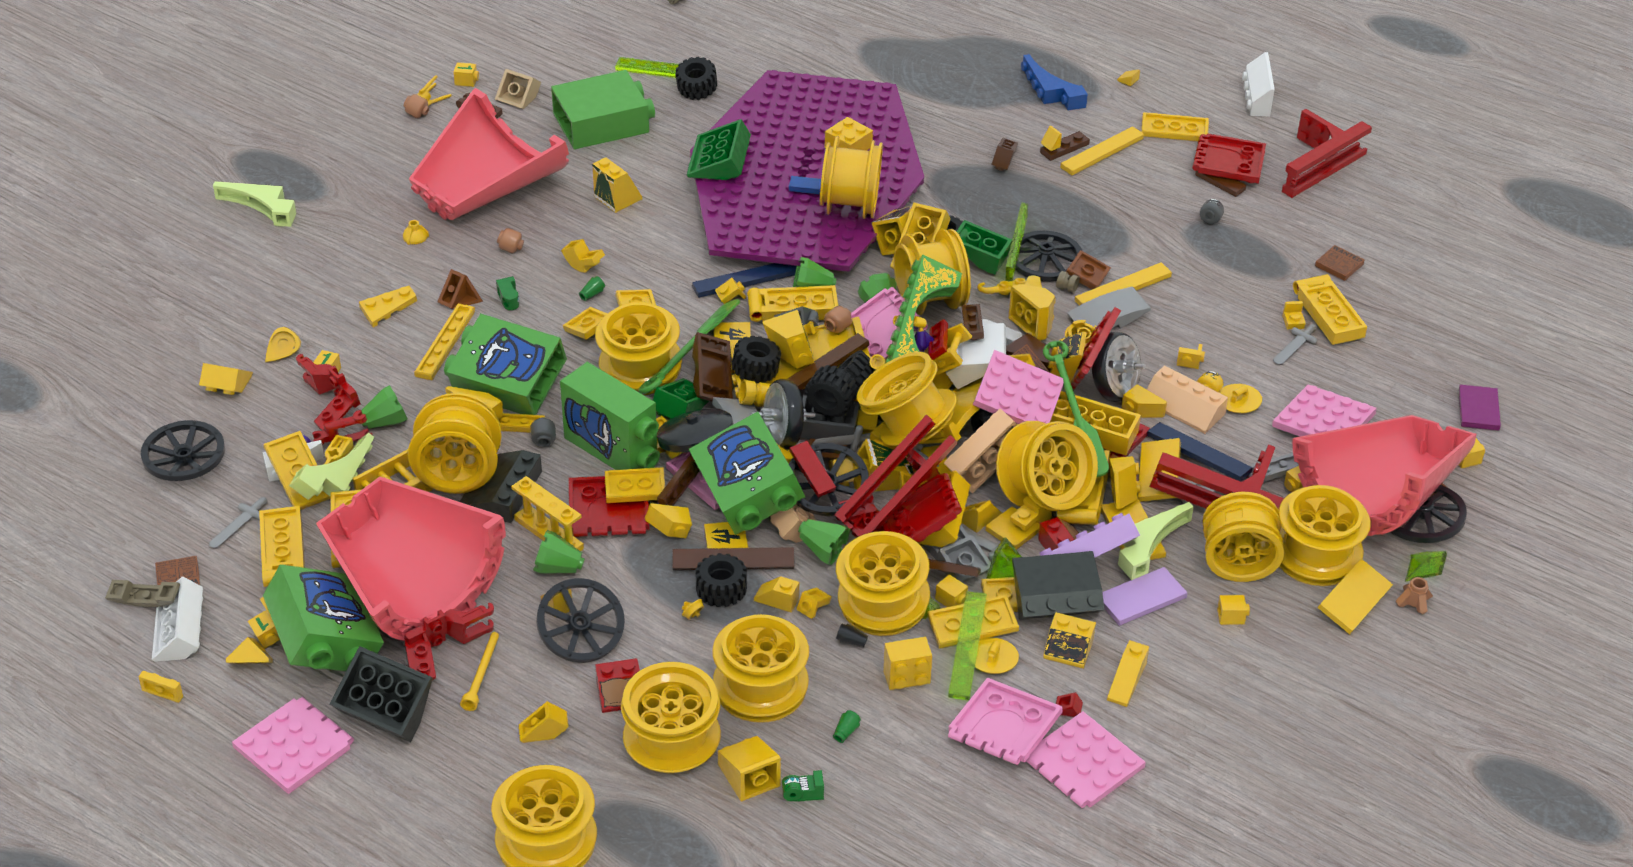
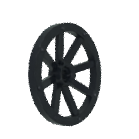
M1045 230L1025 233L1013 241L1009 251V260L1013 268L1023 276L1029 277L1034 275L1040 277V281L1051 282L1057 281L1061 271L1066 272L1057 257L1070 262L1075 259V257L1063 253L1061 250L1072 249L1077 256L1079 251H1082V248L1074 239L1062 233ZM1037 239H1048L1042 243L1037 241ZM1055 240V241L1061 242V243H1063V244H1062V245H1054V244H1053V241ZM1026 242H1029L1030 244H1032V245H1034V246H1036V247H1020V246L1023 245V244L1026 243ZM1017 253H1034L1021 262L1016 257ZM1037 258L1041 260L1038 271L1025 267ZM1052 261L1059 272L1044 273L1046 262Z
M195 420L177 421L164 425L152 432L141 447V459L145 469L151 475L168 481H186L203 476L221 462L225 453L224 439L220 431L208 423ZM189 430L186 442L179 444L173 432ZM197 430L209 434L207 438L192 447ZM167 436L174 449L171 450L154 444L162 437ZM214 440L217 442L216 451L199 452ZM153 451L170 457L150 461L149 452ZM210 458L201 466L194 461V459ZM175 463L170 471L157 467ZM189 465L192 468L191 470L179 471L182 466Z
M834 443L811 445L824 468L825 464L821 453L839 454L831 471H826L836 486L835 491L853 495L857 489L843 486L839 483L861 475L862 485L869 478L864 461L853 450ZM792 458L789 466L793 473L795 469L802 472L794 458ZM845 458L851 460L858 468L836 477ZM809 482L799 483L802 490L812 489ZM833 491L828 493L832 506L816 505L815 503L820 499L816 494L809 501L802 498L796 504L812 514L834 516L846 502L839 504Z
M1440 485L1433 492L1435 494L1429 497L1414 513L1404 528L1399 527L1391 532L1402 539L1416 543H1435L1447 540L1458 534L1464 527L1467 517L1466 505L1455 491ZM1442 497H1446L1454 504H1444L1435 502L1441 499ZM1438 510L1459 511V517L1455 522ZM1435 516L1448 525L1449 528L1435 532L1431 517ZM1420 518L1425 520L1428 533H1417L1410 530Z
M573 578L554 585L546 592L538 607L536 624L541 640L551 652L568 661L586 663L605 657L617 646L624 630L625 618L620 601L609 588L594 580ZM587 588L581 610L577 611L567 589ZM593 591L607 599L609 604L591 614L587 613ZM561 592L571 616L547 606L555 595ZM612 609L614 610L616 628L591 623L594 619ZM545 613L569 624L547 631ZM581 621L582 625H578L576 622ZM588 630L614 636L604 647L600 648ZM573 631L568 650L559 646L552 639V637ZM579 634L584 636L594 652H574Z

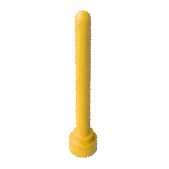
M875 354L870 358V365L875 370L886 363L885 358L880 354Z
M497 632L491 633L469 692L462 696L460 706L464 710L474 711L479 703L477 693L499 638Z

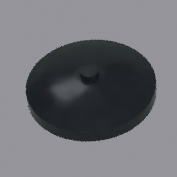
M714 408L693 410L675 416L665 422L658 429L657 440L659 446L666 451L690 452L689 449L734 425L731 414L725 410Z

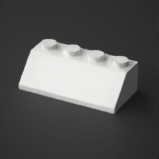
M1264 52L1247 64L1246 71L1242 73L1244 91H1246L1245 100H1247V109L1250 111V116L1270 117L1275 89L1268 52Z
M183 576L176 581L180 583V587L174 603L156 608L152 660L155 662L186 659L192 653H195L200 646L199 633L201 631L200 619L202 616L203 587Z

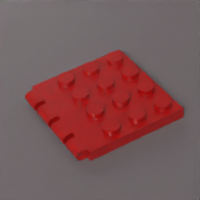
M1209 133L1207 135L1201 134L1192 169L1201 174L1236 179L1248 183H1259L1266 143Z
M1114 307L1111 312L1107 311L1093 330L1089 342L1084 347L1082 359L1071 381L1073 391L1091 369L1121 312L1120 309Z
M947 473L938 474L917 487L883 525L884 530L906 535L920 543L927 536L940 531L946 524L956 519L957 515L962 512V508Z
M605 476L569 478V506L582 515V518L572 524L574 537H588V532H591L592 536H608L610 531H612V535H628V531H632V534H646V530H650V525L645 520L649 508L648 501L607 503Z

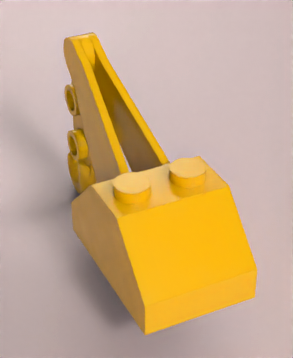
M1032 275L1027 280L1016 278L1014 281H1001L997 286L982 287L985 285L984 282L977 285V289L985 294L999 293L1001 295H1008L1010 293L1008 318L1038 340H1044L1048 337L1054 320L1053 313L1056 300L1054 294L1046 288H1042L1040 277Z

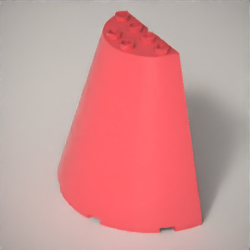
M475 88L410 176L411 189L422 197L433 213L437 212L444 220H454L562 170L569 162V159L566 158L569 155L566 142L553 135L549 138L551 143L549 149L542 153L535 150L522 139L513 135L512 130L501 118L497 119L495 117V109L487 95Z
M1409 415L1293 438L1294 462L1299 464L1301 473H1298L1303 488L1314 485H1326L1349 493L1365 507L1369 514L1371 526L1367 536L1383 535L1401 527L1414 515L1470 453L1475 444L1477 434L1452 426H1447L1443 430L1438 422Z
M383 477L377 478L355 494L349 505L343 503L316 523L375 624L390 637L404 641L405 633L423 625L424 617H427L429 620L437 617V611L439 610L445 613L450 609L462 612L474 609L477 605L475 600L481 592L486 594L499 570L505 549L501 546L502 539L506 537L505 523L502 516Z

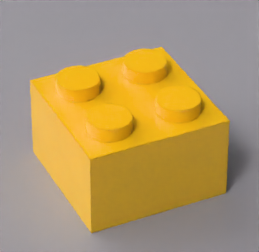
M846 117L825 131V148L827 143H831V146L834 147L835 138L839 136L840 148L867 151L871 147L873 130Z
M926 637L885 643L883 672L889 690L930 684L932 653Z

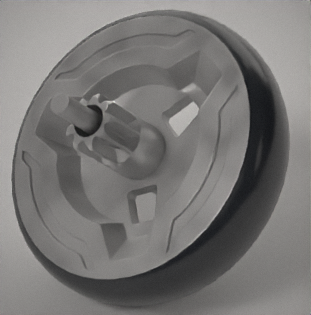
M1110 332L1091 367L1094 384L1098 392L1105 399L1122 401L1123 394L1139 383L1141 369H1145L1146 365L1141 364L1138 347L1129 335L1123 332Z
M788 379L776 380L769 386L764 400V408L759 412L776 443L785 450H790V447L797 445L806 417H815V413L806 412L798 386Z

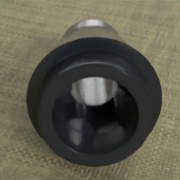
M842 623L836 639L840 640V643L864 647L868 635L863 634L848 623L847 625Z

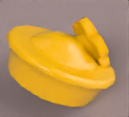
M698 599L695 602L685 601L684 606H682V610H684L682 617H686L688 620L695 616L699 617L700 612L704 608L702 599Z

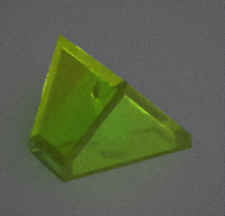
M1006 537L1002 539L994 552L986 579L1014 577L1012 558L1022 556Z
M1426 551L1410 554L1411 560L1405 582L1411 581L1415 577L1427 578L1442 575L1447 557L1446 551Z

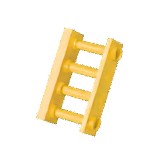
M962 323L948 329L947 352L934 360L937 364L936 375L962 364L963 360L957 354V348L960 343L972 338V335Z
M408 449L353 478L354 490H362L379 477L392 480L390 477L399 472L408 481L404 483L405 485L427 492L433 489L425 485L406 469L410 467Z
M527 476L511 486L512 490L523 497L524 508L514 514L516 522L543 541L546 538L544 537L545 532L549 530L557 533L579 551L584 549V543L575 538L572 533V524L582 518L580 513Z

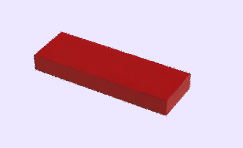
M945 319L932 326L929 330V335L934 338V341L930 342L928 347V355L932 360L947 352L948 322Z
M808 441L790 447L789 452L818 498L835 491V484Z

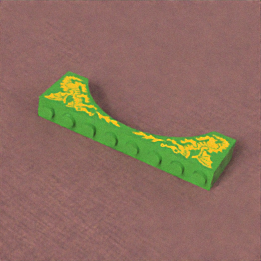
M922 255L919 260L914 261L911 267L913 274L909 276L907 281L909 287L906 288L903 295L905 301L902 302L899 308L901 314L895 322L897 328L891 335L890 340H892V344L889 345L886 352L888 358L885 360L886 363L904 354L920 352L913 331V321L917 307L932 298L951 297L959 287L962 276L961 272L925 255Z

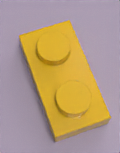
M142 671L138 676L142 691L178 703L183 698L180 682L174 679H167L156 673Z

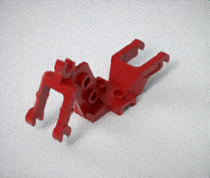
M299 354L296 357L298 365L306 371L303 374L304 381L319 395L336 389L334 390L335 397L314 420V423L321 431L312 432L313 441L321 440L322 445L327 442L331 443L334 437L339 435V428L363 424L367 421L366 415L362 414L361 410L354 412L351 417L343 418L352 406L356 408L361 403L356 390L346 381L343 373H338L335 365H316L308 357H304L303 354ZM366 428L360 432L347 434L345 437H350L353 442H356L365 436L369 430Z
M488 603V609L480 605L468 612L450 609L443 613L442 610L437 611V617L430 620L424 617L423 625L404 634L409 667L431 676L433 680L436 679L431 648L446 641V634L466 644L486 633L492 632L494 622L491 619L488 620V625L480 622L469 628L467 627L487 616H491L494 613V605Z

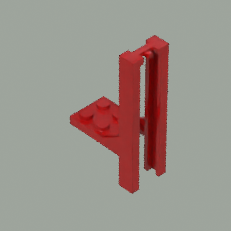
M1308 109L1302 110L1297 139L1314 149L1286 164L1285 172L1288 175L1286 183L1282 186V193L1293 198L1366 155L1368 149L1366 147L1360 148V142L1357 140L1371 133L1372 127L1361 121L1344 131Z
M927 414L835 513V516L858 537L867 533L877 532L923 481H928L938 474L941 475L936 467L958 443L949 435L927 460L918 454L914 448L936 425ZM908 456L906 460L916 470L914 475L862 531L860 529L856 530L848 520Z
M1269 444L1265 451L1261 450L1258 462H1256L1252 472L1253 476L1243 482L1162 452L1149 486L1205 509L1214 500L1223 495L1161 471H1166L1226 495L1235 492L1261 494L1269 498L1278 510L1284 499L1261 490L1276 448Z

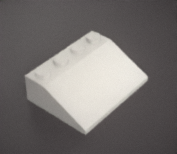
M1004 323L983 324L984 339L967 340L959 344L956 352L963 362L960 366L946 371V374L957 390L984 376L994 350L1006 354V326Z

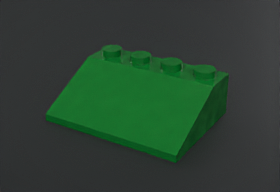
M742 119L697 135L686 174L687 177L727 180L741 175L751 137Z

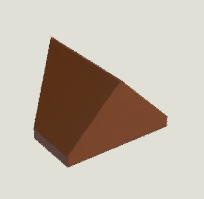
M451 269L437 302L455 309L457 304L472 305L483 302L467 275Z

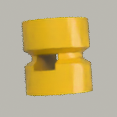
M743 380L738 392L739 403L744 405H752L754 403L755 406L764 407L765 396L770 384L762 382L756 384L755 381Z

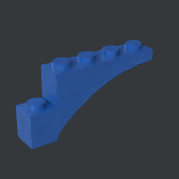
M1030 54L1023 55L1021 69L1025 72L1027 80H1030L1032 88L1036 90L1038 98L1042 100L1043 104L1062 102L1068 111L1086 108L1088 94L1082 85L1078 86L1050 74L1040 67Z

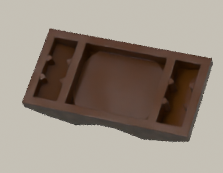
M697 332L692 352V358L695 363L693 386L697 397L712 402L713 397L733 399L730 341Z

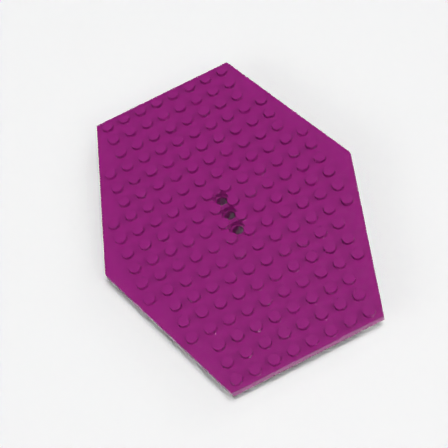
M767 70L710 129L712 130L742 119L751 137L741 175L727 180L694 178L709 255L796 266L801 264V262H798L799 258L804 257L825 269L850 272L859 261V257L866 253L868 246L877 240V234L874 232L872 222L894 209L903 208L909 201L910 196L915 194L917 188L924 183V173L896 84L781 72L777 70ZM846 117L872 129L875 145L879 146L880 142L883 143L881 173L874 218L867 214L866 218L863 219V207L832 204L831 213L828 215L827 203L820 206V194L789 191L791 176L822 178L826 150L825 131ZM694 146L690 149V159L693 153Z

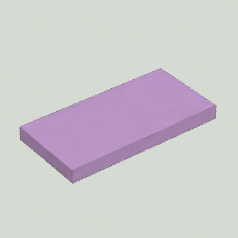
M1162 567L1104 591V609L1120 626L1185 599L1188 593L1169 571Z

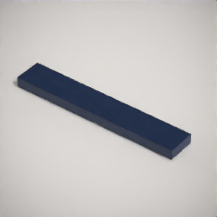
M773 263L692 282V287L698 298L717 294L715 289L730 278H733L736 282L740 281L744 287L794 276L797 266Z
M1161 422L1148 430V437L1156 441L1180 438L1181 453L1241 482L1252 473L1251 466Z

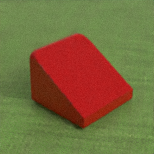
M1076 692L1057 696L1056 704L1062 706L1061 715L1075 717L1081 713L1083 702Z

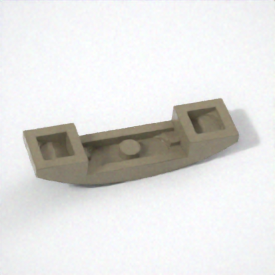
M112 580L105 598L113 602L133 606H167L174 603L180 583L161 582L160 585L133 584L129 580Z

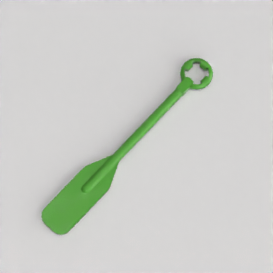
M735 299L723 304L697 332L703 334L710 332L740 303V300ZM695 336L659 372L655 373L639 387V393H650L661 385L667 373L693 348Z
M1062 341L1049 342L1043 349V355L1047 360L1056 363L1060 377L1063 378V386L1075 419L1073 425L1082 429L1089 436L1095 447L1098 461L1097 477L1106 475L1109 471V464L1098 432L1082 418L1063 359L1067 357L1069 347ZM1060 346L1063 353L1051 356L1049 349Z

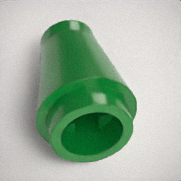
M598 276L592 277L579 292L580 298L586 301L603 292L605 283Z
M851 710L842 713L833 738L843 743L860 726V716Z

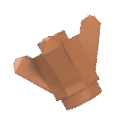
M1415 577L1409 584L1403 586L1404 592L1397 598L1396 603L1399 607H1405L1406 605L1416 607L1417 612L1425 614L1427 612L1426 600L1433 597L1429 590L1427 581L1423 578Z

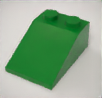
M964 220L956 232L962 239L967 257L978 268L996 275L1008 257L1012 239Z
M685 378L657 387L652 400L656 402V413L669 418L702 409L709 402V400L698 398L693 382Z

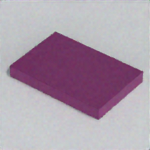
M1460 384L1458 390L1461 427L1499 431L1501 422L1498 388Z

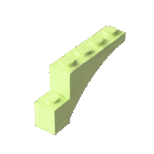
M216 181L213 184L215 199L236 202L254 208L269 217L275 226H292L296 216L294 200H285L283 186Z
M368 432L358 440L347 456L337 461L318 466L306 464L296 472L289 486L308 500L314 495L318 496L322 491L330 497L331 492L349 491V483L358 475L357 469L365 462L364 456L373 447L371 443L374 436Z
M1190 502L1135 523L1140 536L1123 544L1125 548L1120 550L1118 566L1131 580L1148 574L1150 557L1158 544L1172 531L1192 520L1193 506Z

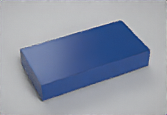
M791 176L789 191L820 194L821 179Z

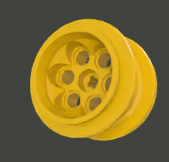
M839 136L835 138L834 147L831 146V143H827L821 178L820 206L827 203L828 215L831 213L832 204L863 207V219L866 218L867 214L874 218L881 173L882 142L877 146L875 145V140H872L870 151L840 148Z
M940 229L935 236L934 242L919 245L912 236L904 235L900 244L895 248L893 259L898 293L903 297L906 288L909 287V284H907L908 278L913 274L911 267L914 261L919 260L922 255H925L961 272L962 276L959 287L951 297L929 299L917 307L916 313L922 315L926 309L927 302L943 299L947 306L953 310L966 305L970 297L971 277L967 253L959 234L954 229Z
M646 302L628 303L610 311L600 320L595 331L597 345L602 350L599 356V369L639 392V387L655 373L659 372L680 351L676 343L679 338L680 327L675 316L660 306ZM682 359L667 373L660 386L674 382L681 371ZM655 390L651 391L650 393L642 394V395L653 394V393H655Z
M925 352L904 354L887 362L874 371L858 390L857 400L861 410L868 415H880L883 419L884 424L880 431V439L886 445L898 446L926 414L936 425L918 444L936 435L952 418L957 397L949 389L936 388L932 381L937 373V364Z
M449 393L433 398L422 407L414 421L413 438L408 448V460L413 473L425 485L444 493H468L484 486L492 478L497 468V452L502 438L498 417L490 406L471 395Z
M1025 421L1013 427L1004 437L997 455L996 470L1002 491L1015 505L1021 507L1023 499L1030 496L1037 505L1046 510L1063 511L1078 506L1088 497L1096 481L1098 461L1091 439L1079 427L1061 421L1050 423Z
M1326 485L1300 488L1291 492L1283 499L1279 507L1278 516L1281 524L1280 534L1283 540L1284 557L1279 567L1290 577L1306 584L1316 586L1338 584L1361 558L1363 559L1364 550L1361 542L1367 537L1371 526L1367 510L1349 493Z
M879 531L859 536L842 549L836 562V575L840 583L838 602L843 616L853 627L867 634L889 636L905 632L921 621L927 611L930 600V587L927 582L929 559L922 546L906 535L896 532Z
M760 614L739 618L726 625L718 633L712 649L713 659L717 666L714 671L713 682L719 694L720 704L727 712L737 718L750 722H771L790 715L802 704L809 683L808 672L805 667L809 657V645L805 635L797 626L780 617Z
M661 662L640 670L628 681L621 701V712L625 721L623 743L634 761L650 770L677 773L700 766L714 754L721 737L720 725L717 720L720 711V698L711 677L703 670L687 663Z
M537 765L512 774L498 787L492 800L491 812L496 825V848L506 867H583L594 851L597 838V827L593 818L595 799L588 782L578 773L568 768L556 765Z

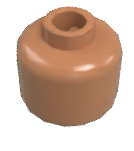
M417 94L409 95L403 105L405 112L415 118H420L423 115L426 116L429 111L427 99Z
M506 228L501 230L497 243L500 249L513 254L517 250L522 249L524 240H522L521 232Z
M836 306L825 314L824 324L830 332L841 333L852 323L851 312L842 306Z

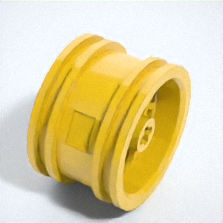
M1235 492L1219 497L1207 507L1202 520L1204 537L1206 539L1205 556L1207 565L1217 576L1235 582L1256 581L1272 574L1280 566L1284 557V548L1280 534L1279 510L1269 498L1252 492Z

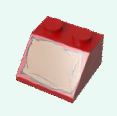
M1056 517L1040 522L1038 540L1045 549L1051 548V550L1059 548L1058 543L1069 539L1070 542L1077 539L1075 535L1079 534V532L1072 524Z
M637 658L595 664L596 682L602 713L621 710L625 686L640 671Z

